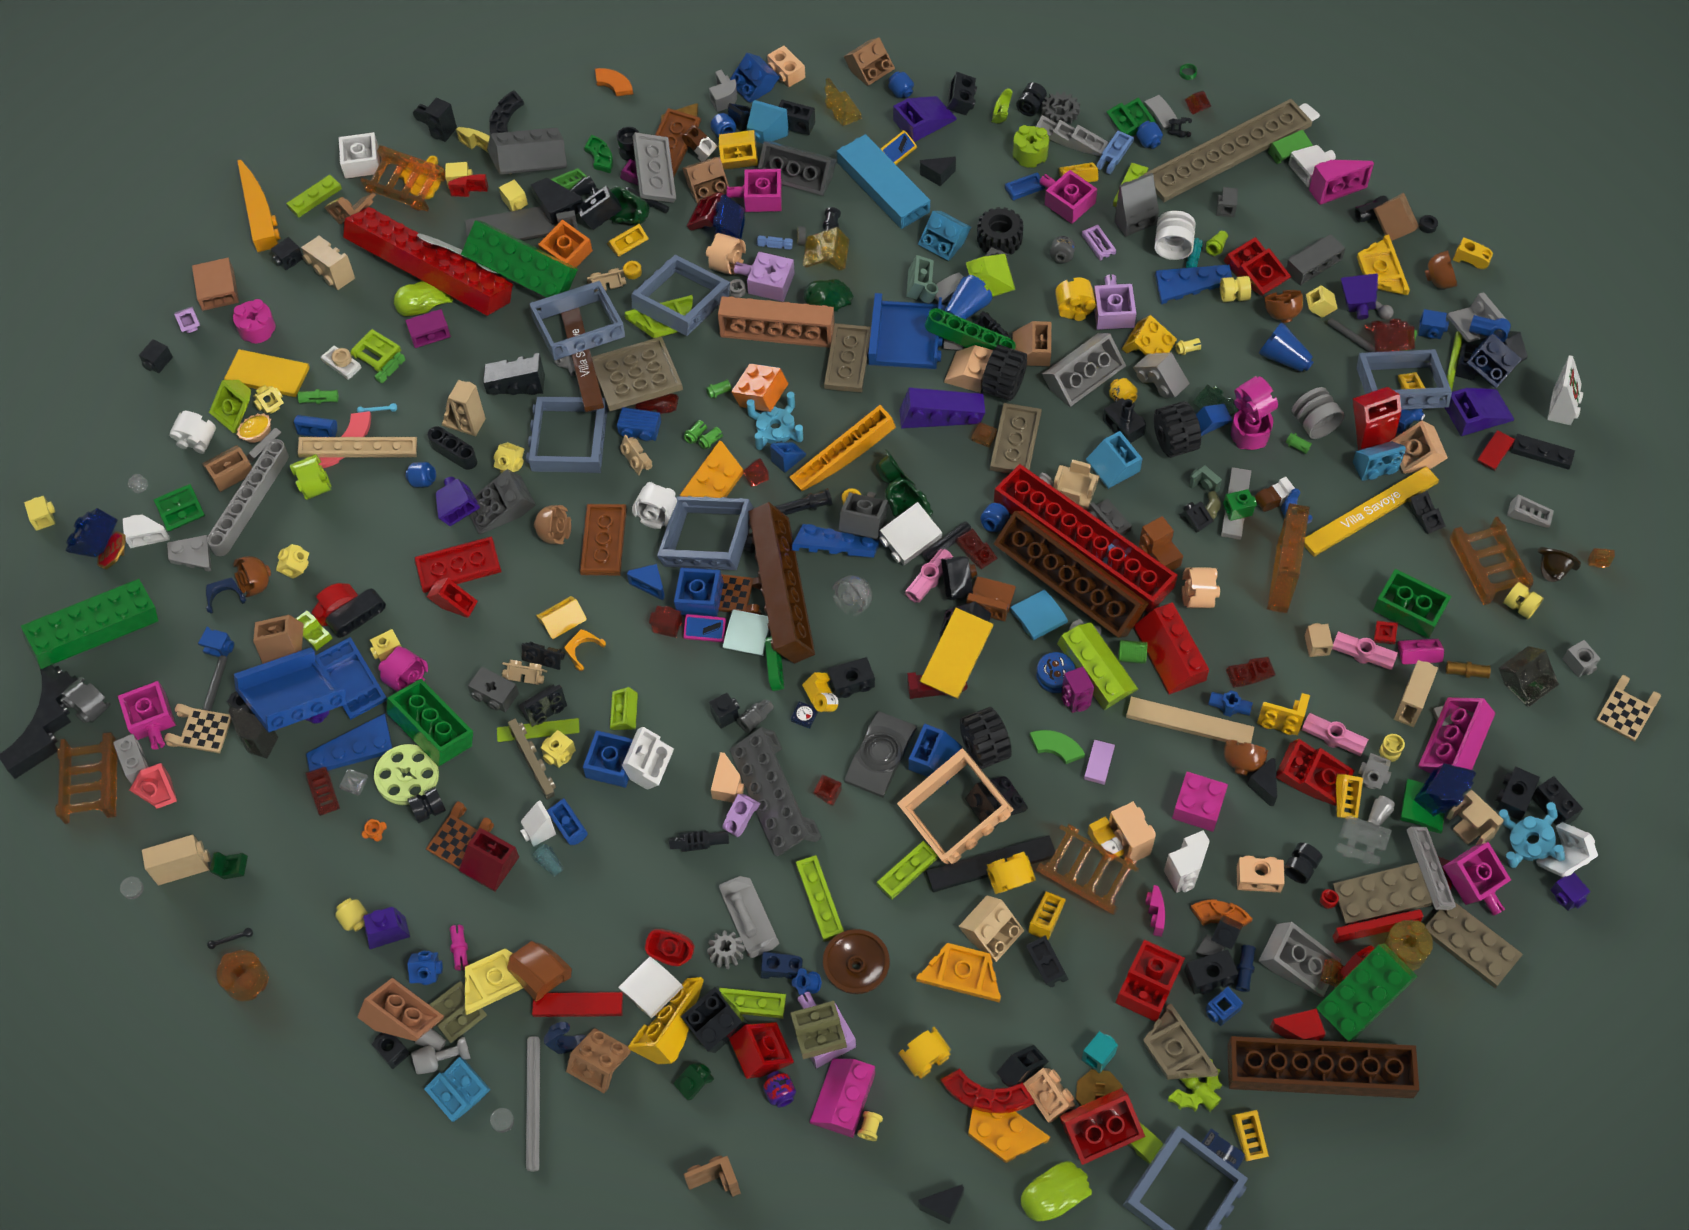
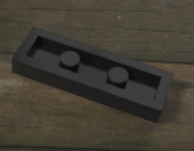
M1517 434L1511 453L1569 470L1575 450Z

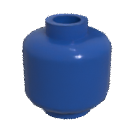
M897 71L889 78L888 87L897 98H908L913 93L914 82L905 72Z
M720 113L712 119L711 129L719 138V134L735 133L736 124L728 114Z
M1146 121L1138 127L1136 136L1143 147L1154 149L1161 144L1160 140L1163 138V133L1155 122Z
M416 462L409 465L405 476L413 487H430L436 480V470L429 462Z
M991 503L981 514L980 521L987 531L999 532L1008 522L1009 512L1002 504Z

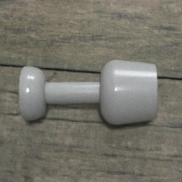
M465 1037L458 1040L457 1046L435 1052L432 1046L427 1045L411 1053L417 1075L435 1072L439 1066L438 1061L460 1055L462 1059H471Z

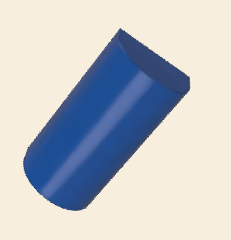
M302 415L295 417L294 424L298 435L312 437L336 436V420Z
M564 798L547 810L570 845H576L587 837L588 832Z

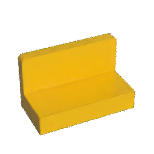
M572 596L537 615L539 622L545 626L552 639L586 621V616L577 599Z

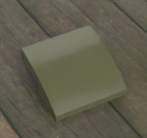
M461 981L429 1004L444 1016L443 1020L436 1024V1026L450 1043L454 1042L487 1016L482 1008L468 1015L465 1014V986Z
M834 1001L790 1013L803 1059L847 1048Z

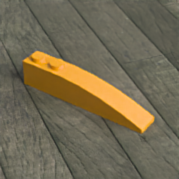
M237 160L254 245L257 252L270 250L281 239L278 228L275 229V226H278L276 216L271 214L266 197L252 172L242 160Z
M879 405L792 474L790 479L801 491H804L836 473L894 430L896 426L892 417Z

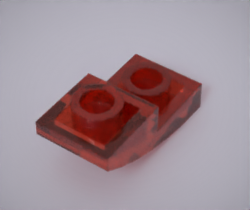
M667 394L637 403L635 408L646 411L656 409L660 414L676 411L679 397L676 394Z
M973 528L956 539V542L965 554L981 570L998 559L987 542L983 543Z
M1269 657L1250 659L1247 664L1232 665L1226 669L1233 688L1254 684L1276 675Z

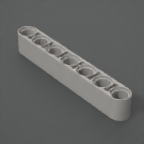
M274 439L267 444L208 535L207 542L214 555L224 556L230 551L284 467L289 454L283 441Z

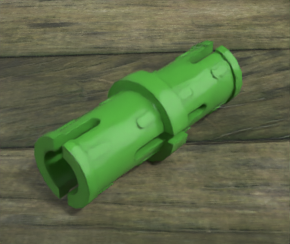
M316 389L315 391H298L299 404L315 402L316 404H321V402H338L339 400L338 390L321 391Z

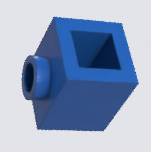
M1424 309L1419 323L1418 336L1441 339L1443 332H1447L1449 321H1446L1447 313Z

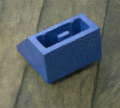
M746 53L730 80H736L737 91L751 103L770 92L780 76L760 56Z
M924 724L909 757V770L929 777L961 750L963 746L944 730Z

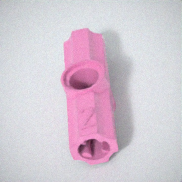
M940 549L929 563L922 566L921 573L905 591V595L909 600L914 603H920L930 589L938 585L939 579L943 575L941 559L953 557L948 550Z
M1341 632L1337 633L1332 648L1333 650L1353 656L1359 663L1365 664L1370 662L1392 670L1398 652L1375 645V642L1370 638L1358 639Z
M1311 713L1307 716L1302 727V731L1324 740L1329 747H1340L1360 757L1369 740L1347 730L1341 722L1331 723ZM1331 733H1336L1338 736H1333Z

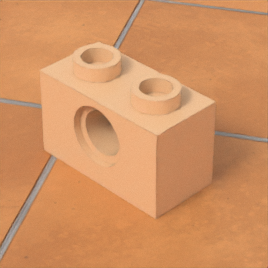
M1254 856L1239 858L1237 863V890L1281 893L1284 886V860H1277L1275 857L1259 859ZM1260 870L1264 872L1265 875L1260 876L1255 871Z

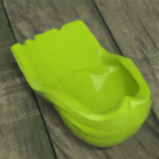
M424 281L405 285L398 289L394 296V306L402 316L425 314L436 305L453 302V298L450 295Z
M1065 1161L1034 1179L1021 1195V1206L1026 1216L1034 1221H1047L1066 1213L1082 1200L1092 1195V1190L1089 1188V1182L1087 1181V1174L1081 1168H1077L1074 1163Z

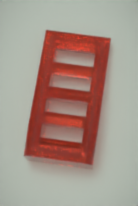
M322 767L306 773L319 815L321 816L340 809L328 769ZM325 784L328 785V786L322 787V788H320V789H316L317 787L323 786V785H325ZM330 792V794L319 798L320 795ZM329 800H333V802L321 806V803H324V802L329 801Z

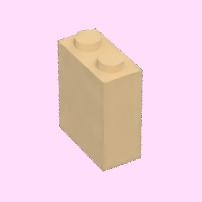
M1417 661L1394 720L1411 727L1415 726L1438 667L1433 666L1429 662Z
M194 835L142 850L145 870L158 886L208 871V862H211L209 851L207 849L204 850L202 841H198Z

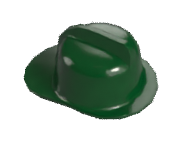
M886 449L887 455L876 465V470L880 477L889 484L898 478L909 479L915 485L900 469L893 456Z

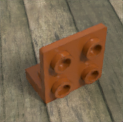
M977 577L973 587V594L969 593L967 604L975 601L991 613L990 618L1006 621L1016 587L995 580Z

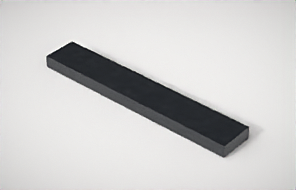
M1050 835L961 860L954 864L926 870V874L932 891L937 892L989 877L986 870L988 869V864L1003 858L1007 862L1006 858L1021 852H1025L1026 856L1028 855L1030 864L1055 858L1057 854Z

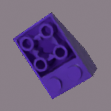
M937 96L907 98L893 106V121L902 131H906L914 142L957 120L954 114L947 109Z
M1464 388L1454 391L1451 394L1449 407H1445L1460 436L1514 421V417L1497 389Z

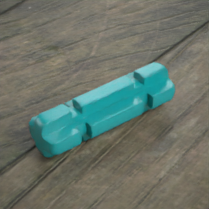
M1199 238L1194 239L1193 252L1188 256L1186 268H1193L1198 265L1203 241Z

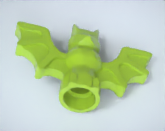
M1218 1075L1205 1077L1206 1083L1200 1082L1198 1078L1179 1079L1188 1089L1192 1090L1193 1094H1187L1177 1089L1168 1098V1102L1175 1103L1180 1110L1184 1107H1189L1196 1111L1198 1105L1203 1104L1211 1112L1222 1100L1214 1092V1090L1220 1089L1222 1084L1218 1080Z

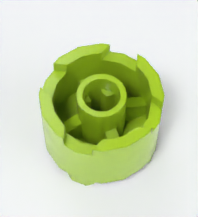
M1026 125L1019 127L1013 140V158L1019 161V165L1027 168H1035L1037 164L1046 162L1049 150L1047 130Z
M317 454L290 465L293 475H296L298 479L296 485L306 500L332 490L327 472L319 465L322 462Z

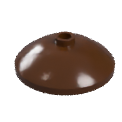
M852 929L836 935L824 951L823 968L826 977L837 989L849 994H863L874 990L884 981L889 971L890 958L886 945L878 936L866 930ZM858 964L861 967L856 970L853 968V965Z

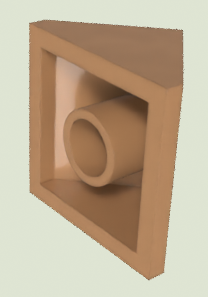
M1404 193L1374 208L1384 234L1389 235L1391 241L1415 231L1419 226Z

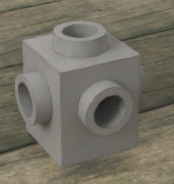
M1370 753L1367 763L1362 762L1358 774L1362 775L1364 786L1370 789H1381L1383 783L1388 784L1392 773L1388 771L1391 760Z

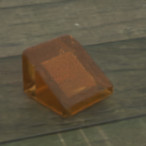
M1334 958L1325 959L1321 981L1337 987L1342 982L1343 975L1339 971L1344 966Z

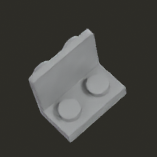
M1484 292L1477 295L1470 307L1450 312L1447 315V318L1467 342L1488 337L1469 332L1474 315L1492 320L1506 319Z

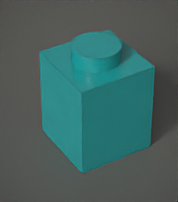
M1099 1031L1083 1050L1082 1061L1098 1073H1101L1115 1056L1118 1044L1110 1035H1104Z

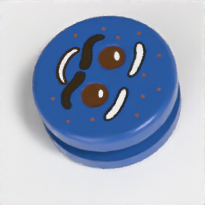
M1052 652L1046 654L1040 659L1037 666L1036 677L1039 685L1048 692L1061 693L1064 673L1074 670L1075 664L1063 653Z

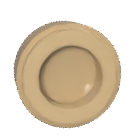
M345 348L336 349L331 356L334 365L337 367H345L352 361L349 350Z

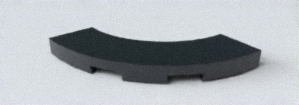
M515 90L504 96L498 102L499 105L496 109L492 111L489 121L490 134L508 132V123L511 116L518 108L524 105L523 99Z

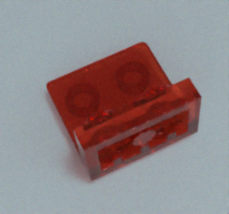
M1390 319L1388 323L1372 321L1370 325H1365L1366 330L1375 334V352L1415 349L1414 326L1408 324L1407 321Z

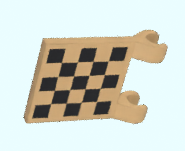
M1622 675L1596 721L1635 742L1661 695L1654 691L1647 703L1623 691L1630 678Z
M177 704L175 707L177 716L188 717L182 736L167 733L164 738L166 744L171 747L181 746L220 754L232 715Z

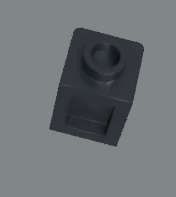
M1201 501L1196 504L1190 502L1183 507L1184 511L1179 514L1181 518L1184 516L1187 518L1196 533L1214 522Z

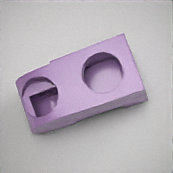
M738 794L722 828L739 837L744 832L754 811H757L761 803L745 794Z

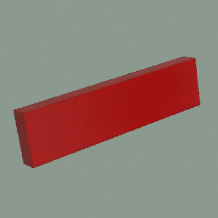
M1418 909L1338 927L1333 934V939L1335 943L1416 926L1420 924L1424 916L1422 911Z
M623 992L546 993L537 1002L533 999L532 1015L533 1017L622 1016Z

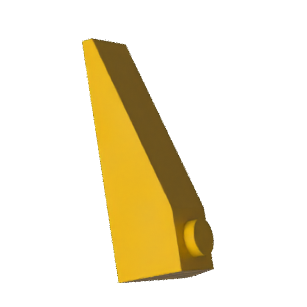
M702 977L687 978L682 983L683 988L670 1000L667 1006L655 1015L654 1021L649 1026L645 1024L642 1026L628 1048L656 1064H672L676 1061L679 1052L684 1046L689 1030L688 1025L681 1016L697 1003L704 979Z

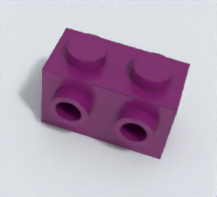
M442 309L405 320L415 348L451 337Z
M1082 666L1064 673L1061 693L1064 705L1066 707L1069 706L1072 713L1085 711L1091 706L1094 685Z

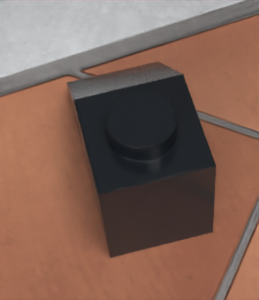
M1035 1045L1011 1054L996 1073L1006 1086L1012 1087L1021 1082H1026L1049 1061Z

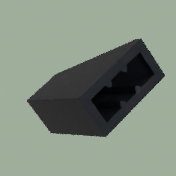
M544 178L531 184L534 199L552 225L558 223L557 213L573 210L575 215L579 213L577 206L583 200L578 194L549 178Z

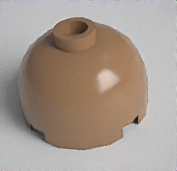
M563 505L546 506L536 516L534 522L536 533L542 541L548 544H564V538L568 539L570 536L571 518L567 517L566 512L568 510Z

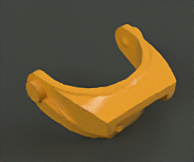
M582 629L564 647L578 671L584 670L583 665L579 663L575 656V648L579 644L595 642L603 648L606 646V642L603 639H599Z

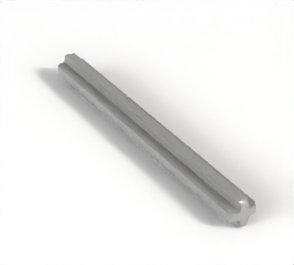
M537 1036L528 1037L526 1169L529 1172L539 1170L540 1039Z

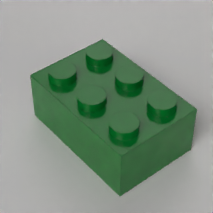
M1395 569L1379 595L1373 611L1429 639L1452 596Z

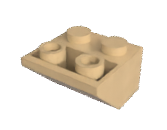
M988 895L959 925V928L968 940L982 952L990 953L991 959L995 962L1000 959L1024 932V929L1001 899Z

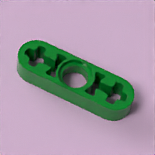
M772 636L765 638L768 677L772 691L784 689L782 656L773 650L771 646Z

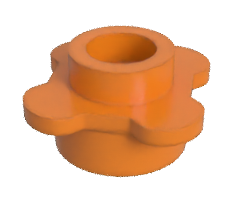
M370 819L364 826L362 836L365 839L371 838L378 842L382 839V833L386 830L387 825L385 822L380 823L378 820Z

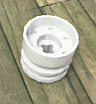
M1168 211L1158 218L1154 248L1161 257L1169 260H1180L1188 257L1193 252L1196 222L1190 214L1183 211Z

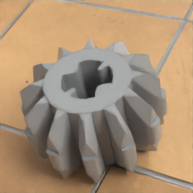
M725 930L721 937L716 933L714 935L715 940L709 941L710 948L707 949L708 954L711 955L710 961L712 963L717 962L716 964L719 968L725 964L726 969H729L730 963L737 966V959L743 960L744 958L741 953L745 951V946L741 944L742 938H736L734 932L727 936ZM727 948L728 950L730 948V951L725 952V950L723 951L722 949Z

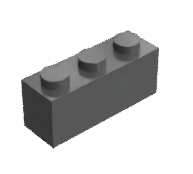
M1331 234L1325 238L1322 237L1312 246L1304 248L1299 254L1292 255L1287 261L1286 270L1301 286L1341 261L1345 247Z

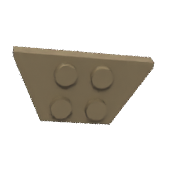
M1169 1004L1161 1019L1158 1018L1154 1024L1153 1030L1144 1038L1145 1047L1168 1080L1217 1076V1068L1172 1004Z

